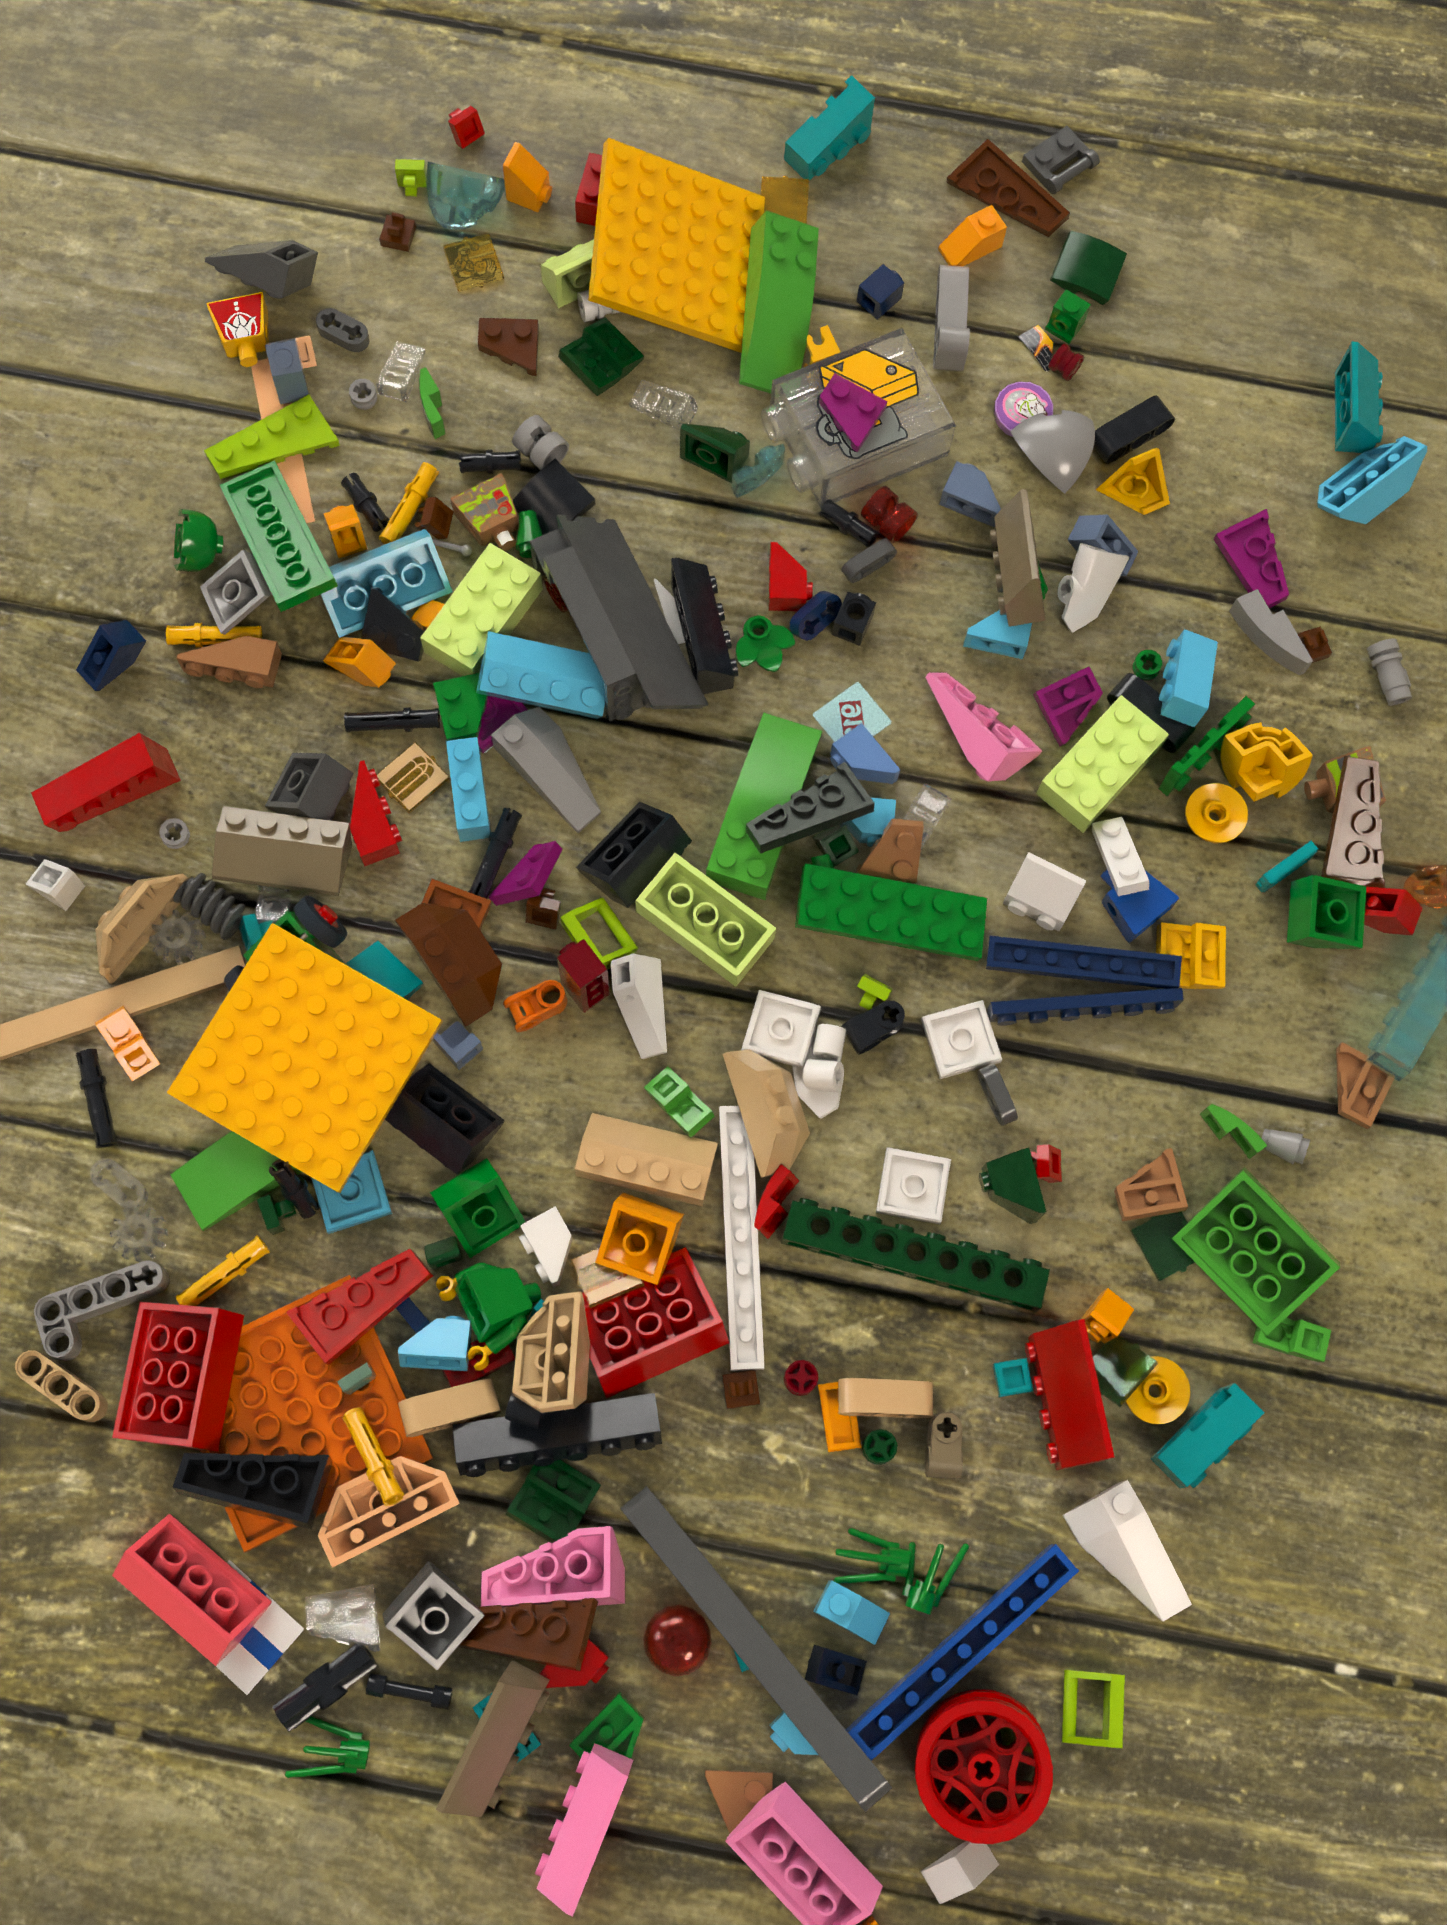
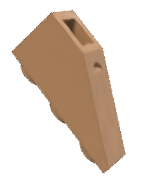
M244 636L180 653L177 655V660L182 670L194 677H202L204 674L214 676L222 682L231 683L233 680L245 682V684L254 688H263V686H274L282 653L277 641Z

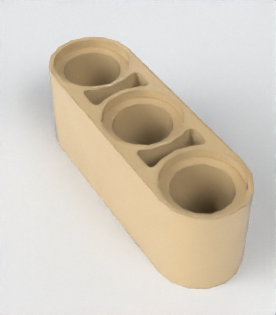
M35 1350L23 1352L18 1357L15 1363L17 1375L69 1414L86 1422H96L105 1416L108 1409L106 1398L54 1359ZM35 1359H40L42 1365L39 1373L31 1376L28 1371L30 1363ZM66 1378L68 1380L67 1391L62 1395H57L55 1391L56 1383L60 1379ZM93 1397L95 1408L90 1414L85 1415L82 1411V1404L87 1398Z
M491 1378L411 1397L398 1403L406 1437H415L453 1427V1424L478 1421L501 1412Z
M867 1378L839 1379L838 1414L868 1417L932 1418L933 1382Z

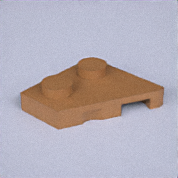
M891 819L883 830L882 837L877 839L870 848V854L863 864H859L856 868V873L901 882L917 883L924 829L923 821Z
M1341 1042L1336 1049L1338 1114L1368 1129L1372 1126L1398 1072Z
M1172 1148L1166 1149L1161 1156L1150 1164L1147 1163L1134 1176L1124 1180L1114 1190L1122 1221L1182 1212L1188 1208Z

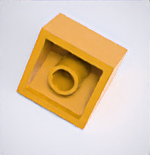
M622 1192L613 1203L595 1263L658 1285L675 1245L684 1214Z

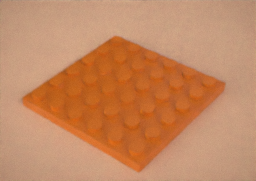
M350 1275L242 1326L218 1452L200 1450L201 1453L231 1455H329L333 1463L316 1517L328 1511L338 1486L365 1474L368 1470L342 1419L344 1414L353 1408L361 1407L386 1459L393 1460L402 1456L422 1464L434 1459L424 1435L406 1437L398 1403L407 1398L375 1327L328 1365L323 1362L286 1313L296 1306L300 1307L312 1301V1298L324 1292L328 1293L342 1286L343 1282L352 1278ZM367 1362L376 1373V1378L351 1395L344 1393L337 1381ZM225 1507L243 1552H248L298 1527Z

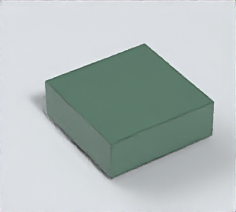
M366 1362L337 1382L344 1393L351 1395L374 1380L377 1375Z

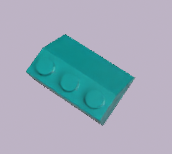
M1353 341L1335 371V451L1362 453L1373 449L1382 440L1383 425L1379 424V416L1382 412L1383 400L1379 398V390L1382 385L1383 375L1382 372H1378V359L1360 343Z

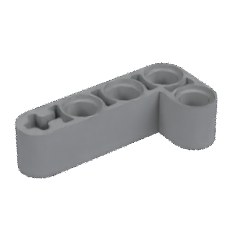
M939 265L933 369L964 370L970 338V329L967 328L969 267Z
M142 1261L39 1299L34 1308V1316L46 1353L63 1361L76 1358L82 1349V1340L77 1323L160 1294L168 1287L170 1281L167 1270L154 1261ZM150 1271L157 1274V1276L153 1277V1284L143 1281L149 1278ZM132 1277L140 1282L135 1283ZM119 1281H124L126 1286L125 1292L121 1296L114 1298L112 1295L113 1286ZM91 1292L93 1295L92 1304L86 1309H81L80 1298L84 1294ZM58 1304L60 1306L59 1316L49 1321L47 1318L48 1309L52 1305ZM63 1336H68V1348L58 1353L56 1349L57 1341Z

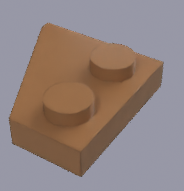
M705 1770V1777L729 1833L737 1827L761 1798L772 1791V1772Z

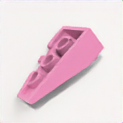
M930 672L925 678L968 762L976 769L975 772L981 779L988 782L1006 780L1041 754L1042 750L1015 725L1010 729L996 719L999 715L997 711L992 707L989 709L984 705L974 702L976 699L975 694L949 674Z
M611 1526L574 1530L562 1539L553 1543L547 1542L533 1552L521 1557L516 1556L482 1572L481 1606L501 1605L507 1607L519 1606V1603L546 1604L558 1600H566L568 1602L582 1601L584 1598H595L598 1601L597 1606L625 1604V1567L613 1527Z

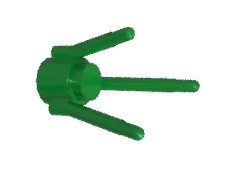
M853 1528L848 1530L850 1535L886 1550L881 1549L879 1554L836 1549L835 1551L838 1556L878 1562V1570L884 1571L835 1577L834 1582L838 1584L880 1580L895 1582L896 1576L906 1577L908 1573L910 1559L908 1549L899 1548V1543L889 1542Z
M914 1542L909 1543V1568L902 1595L907 1596L905 1606L931 1615L933 1606L938 1608L942 1594L969 1549L967 1543L963 1544L937 1589L936 1586L932 1585L941 1560L944 1545L938 1544L925 1581L916 1580L915 1586H913L916 1544Z
M311 1716L305 1722L349 1740L341 1741L340 1749L305 1746L303 1751L310 1754L338 1757V1763L344 1764L289 1770L285 1772V1777H306L343 1772L356 1774L357 1769L366 1770L370 1740H362L363 1733L352 1732Z

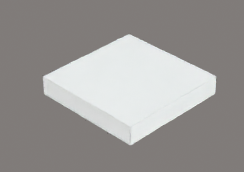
M759 990L741 1050H752L766 1059L804 1069L821 1006Z
M983 1000L921 1018L940 1079L1002 1061Z
M887 1147L876 1213L941 1224L951 1159Z

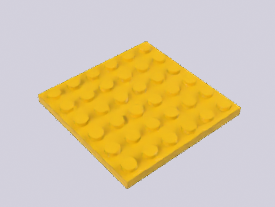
M608 137L603 144L588 301L742 353L751 228L764 214L765 197Z
M272 923L167 1091V1094L285 1162L288 1161L291 1166L341 1193L443 1021Z

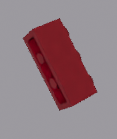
M584 939L577 944L573 941L563 947L559 952L560 956L557 957L561 984L582 1012L585 1013L609 996L607 968Z

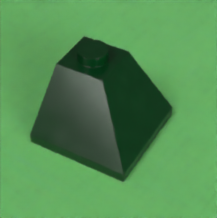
M683 423L680 428V458L733 483L749 456L750 441L737 431L731 432L721 427Z
M1029 1148L1021 1149L986 1162L982 1167V1173H979L980 1185L983 1192H988L991 1201L1029 1224L1036 1223L1047 1212Z

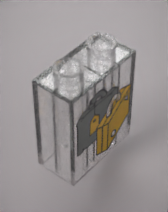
M903 328L772 380L770 406L761 410L763 425L771 441L778 443L785 440L793 457L787 459V467L795 488L800 493L811 489L820 508L828 499L833 500L834 503L948 456L956 428L952 417ZM834 373L888 401L885 411L858 452L852 449L851 441L843 430L841 432L833 423L832 416L827 414L819 404V397Z

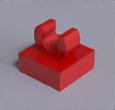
M471 105L463 111L457 108L448 114L451 118L448 120L455 142L462 149L485 134L478 111Z
M1049 1144L1037 1145V1153L1030 1152L1032 1160H1037V1167L1035 1168L1037 1178L1048 1183L1062 1182L1061 1150Z

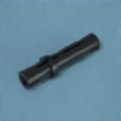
M406 707L403 711L347 712L344 714L345 731L404 729L405 732H412L413 729L440 728V712L438 708L411 710V707Z
M503 808V813L495 832H491L489 835V846L468 892L488 899V894L507 849H511L514 843L512 837L522 818L519 812L513 810L510 813V808Z
M86 1049L76 1053L82 1079L79 1082L80 1089L84 1090L96 1148H107L118 1143L106 1096L105 1085L107 1081L106 1077L102 1076L97 1049Z

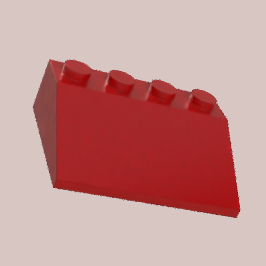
M686 1247L671 1253L658 1285L641 1279L642 1283L590 1304L586 1292L582 1293L590 1339L589 1359L606 1398L729 1344L723 1321ZM619 1276L613 1280L603 1283L586 1292H591L612 1282L620 1280L622 1276Z
M140 1302L112 1438L218 1452L244 1315L221 1308Z
M1085 1319L1075 1320L1030 1335L1028 1337L1029 1343H1025V1352L1028 1362L1034 1364L1036 1376H1032V1385L1035 1395L1040 1396L1043 1409L1039 1410V1418L1042 1429L1048 1430L1050 1443L1046 1444V1451L1050 1464L1055 1463L1056 1470H1062L1115 1458Z

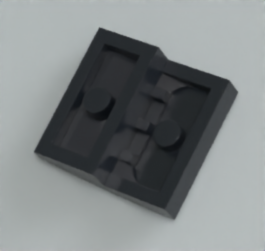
M555 458L524 486L513 499V504L518 513L527 510L535 511L542 534L545 535L558 529L557 515H565L568 521H574L578 516L581 517L595 505V498Z

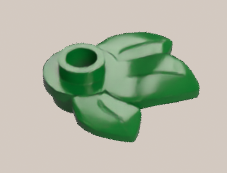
M753 616L744 624V636L736 644V657L742 667H746L756 661L763 669L777 672L782 664V649L794 646L795 640L792 633L786 627L772 625L771 621L764 616ZM761 629L764 633L762 635H755L753 630Z

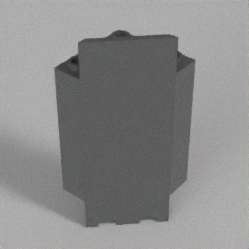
M557 515V530L530 540L533 569L540 572L541 577L546 575L550 585L556 584L604 681L606 717L608 721L616 718L617 720H623L631 716L635 710L644 706L645 708L651 707L652 709H701L708 706L709 704L614 519H606L603 523H597L595 518L579 516L574 521H568L565 515Z

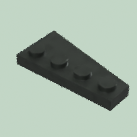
M843 762L837 766L836 772L829 776L824 774L815 780V785L803 792L800 789L791 795L790 801L783 805L777 804L746 823V833L761 854L874 812L875 803L847 763Z

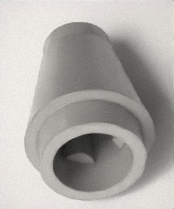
M1265 1128L1261 1138L1267 1145L1264 1148L1265 1150L1291 1164H1294V1162L1303 1164L1310 1143V1139L1304 1138L1303 1134Z

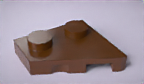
M479 318V351L490 356H497L502 362L511 366L514 363L526 369L527 374L537 376L538 319Z

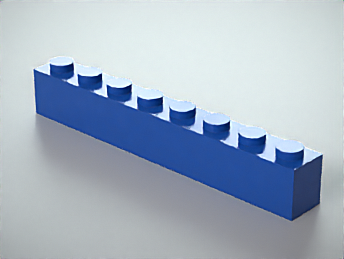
M1056 1544L1048 1545L845 1730L872 1761L1076 1575L1079 1570Z

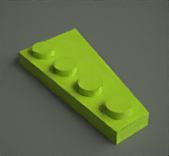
M308 394L205 449L204 452L219 478L223 479L259 468V465L274 460L277 464L286 461L285 458L301 453L303 456L315 453V449L326 446L334 448L340 446V443Z

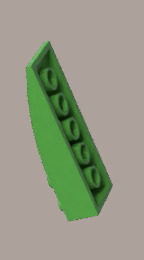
M767 210L751 228L739 384L793 400L796 395L812 312L819 228Z
M763 713L706 869V876L719 886L766 900L784 845L760 854L746 833V823L777 804L783 805L790 801L791 795L800 789L803 791L822 735L821 730Z
M233 1131L223 1136L170 1174L202 1231L280 1186L269 1173V1167H273L276 1170L272 1163L279 1158ZM291 1166L297 1175L302 1173V1171Z

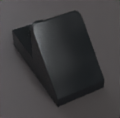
M814 1645L804 1679L858 1696L867 1661Z

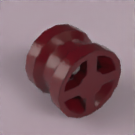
M1064 343L1052 357L1048 369L1053 372L1058 371L1062 374V378L1068 382L1076 374L1085 357L1081 353L1075 354L1071 351L1070 346Z
M795 1361L785 1371L784 1385L793 1395L805 1396L811 1393L817 1385L818 1371L809 1361Z

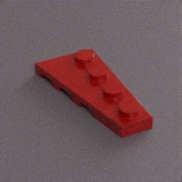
M408 1249L371 1268V1271L357 1278L353 1277L343 1282L342 1286L328 1293L324 1292L312 1298V1301L300 1307L296 1306L286 1313L323 1362L330 1365L432 1278L433 1275L416 1253Z

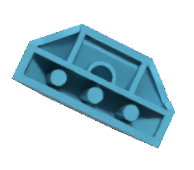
M1403 436L1396 439L1395 443L1383 444L1362 452L1319 485L1318 508L1342 519L1367 524L1410 490L1426 455L1427 446Z

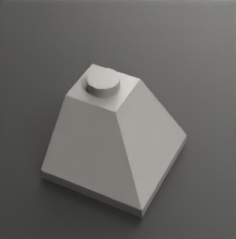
M244 549L200 586L218 629L224 635L271 594L253 554Z

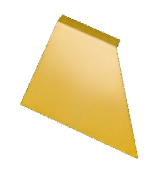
M1156 447L1130 458L1103 482L1096 491L1143 515L1169 505L1170 501L1159 448Z

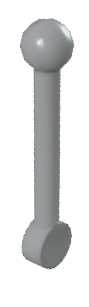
M432 538L436 546L461 552L463 556H470L472 554L470 545L459 546Z

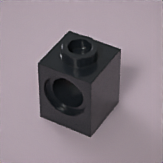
M847 592L835 619L832 635L860 646L873 618L876 602L871 601L864 594ZM851 613H857L861 615L862 618L855 620L850 618L848 615Z

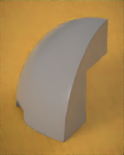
M1062 410L1061 414L1045 416L1043 413L1036 414L1022 421L1010 431L1019 447L1031 462L1064 494L1072 487L1084 470L1091 456L1095 441L1093 421L1083 414L1069 410Z

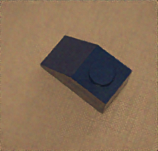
M128 620L100 625L76 671L95 691H100L135 663L146 640Z

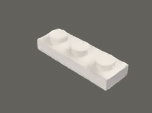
M1123 817L1092 823L1093 836L1117 895L1122 896L1149 890V879Z

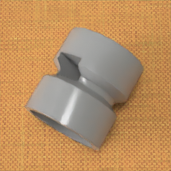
M534 415L519 426L513 436L512 443L523 455L530 456V461L539 470H542L555 458L561 463L569 450V443L557 432H551V426L539 415Z

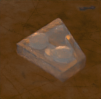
M374 1584L305 1597L306 1628L309 1635L323 1639L333 1638L337 1642L347 1645L354 1642L368 1646L370 1651H380L377 1597Z

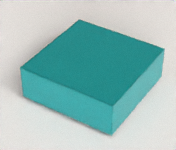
M1027 1358L992 1364L999 1398L1033 1392Z

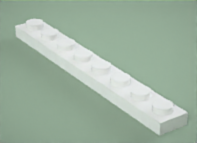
M719 1106L730 1371L764 1370L758 1230L754 1227L757 1212L754 1154L739 1106Z

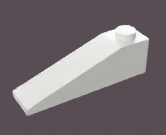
M1128 1480L1113 1485L1062 1515L1078 1544L1104 1566L1106 1571L1118 1579L1160 1621L1163 1622L1192 1605L1144 1507Z

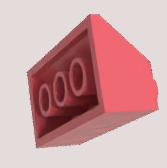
M170 1513L124 1552L112 1575L215 1666L240 1643L272 1603Z

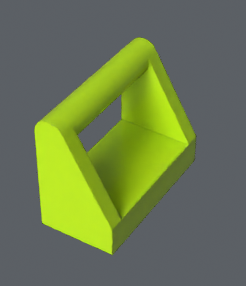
M604 897L573 909L560 917L562 928L571 941H575L577 944L584 939L607 970L611 968L612 960L633 954L639 949ZM597 911L623 947L603 957L579 923Z
M1064 1670L1063 1743L1123 1749L1125 1675ZM1078 1678L1104 1681L1102 1738L1076 1736Z

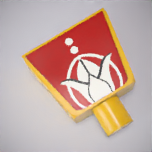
M263 292L207 303L211 319L227 357L239 356L240 364L244 367L256 365L258 363L257 353L266 351L265 345L269 343L268 309Z

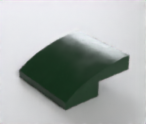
M1070 231L1050 281L1073 294L1081 291L1101 305H1104L1110 300L1127 253L1098 238Z
M606 317L584 328L582 337L561 348L558 355L560 360L596 396L614 386L644 359V355Z
M561 1460L554 1461L551 1465L543 1467L533 1465L505 1515L553 1543L576 1530L600 1489L601 1484Z

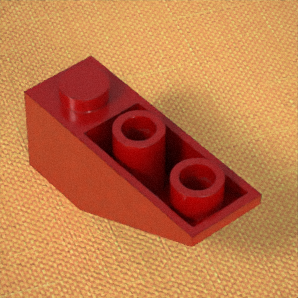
M363 760L359 762L350 831L365 867L400 854L397 843L401 842L402 839L396 823L392 825L388 823L386 815L391 814L385 796L379 798L375 788L381 786L374 768L368 770Z

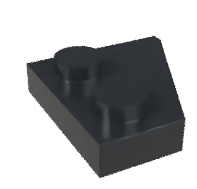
M371 588L361 639L372 640L385 653L417 662L421 661L423 647L420 637L426 629L418 621L412 620L402 607L395 605L389 600L380 588Z

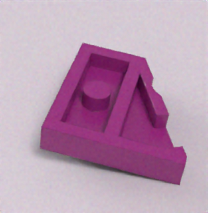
M834 373L819 397V404L827 414L832 416L833 423L840 432L843 430L851 441L852 449L856 452L860 450L885 411L888 402Z
M1088 666L1036 691L1033 696L1058 745L1061 747L1068 742L1071 735L1088 715V712L1096 704L1103 692L1091 668Z
M556 841L534 845L488 898L498 906L539 896L563 850Z

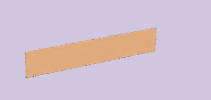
M268 358L258 360L256 365L251 366L261 420L292 404V402L280 404ZM302 453L285 458L286 461L277 463V466L306 523L315 522Z

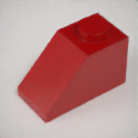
M771 542L769 554V611H798L806 604V601L812 598L813 583L807 582V570L777 542Z
M1366 887L1364 925L1383 933L1413 936L1423 908L1406 889Z
M589 1638L580 1671L546 1665L539 1674L550 1679L546 1688L585 1686L590 1679L596 1684L609 1669L605 1664L609 1656Z

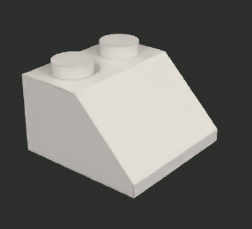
M1028 852L1003 904L1007 905L1008 909L1016 915H1027L1037 920L1036 923L1044 929L1060 931L1086 880Z

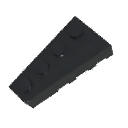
M184 1453L173 1489L179 1495L312 1530L333 1462L329 1455L300 1456L299 1454H285V1456Z

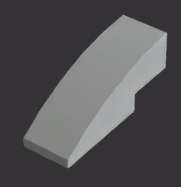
M1258 589L1236 598L1229 612L1250 640L1283 667L1298 675L1304 674L1313 660L1284 610L1272 614Z

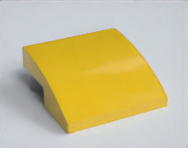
M1163 922L1157 925L1156 953L1182 956L1179 988H1225L1226 926L1195 923L1192 926Z

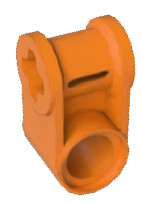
M546 980L525 991L513 994L503 1002V1005L506 1009L510 1010L516 1022L514 1027L516 1032H524L537 1026L542 1021L560 1014L566 1008L568 1000L561 983L556 980ZM556 991L560 993V998L557 1002L552 1004L544 1002V997L548 992ZM520 1007H523L526 1013L525 1016H523Z

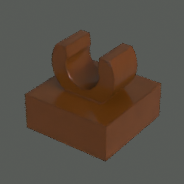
M393 212L392 215H386L379 239L380 245L409 252L416 230L415 220L405 219L403 214Z
M437 497L426 498L425 506L420 507L418 510L422 515L421 522H416L415 526L419 530L426 529L427 532L437 539H447L454 511Z
M1321 626L1297 633L1311 656L1312 663L1327 659L1332 654L1328 645V639Z
M543 887L540 896L528 898L525 923L554 930L557 929L560 919L561 901L553 899L555 890Z
M756 1370L722 1375L726 1409L760 1405Z

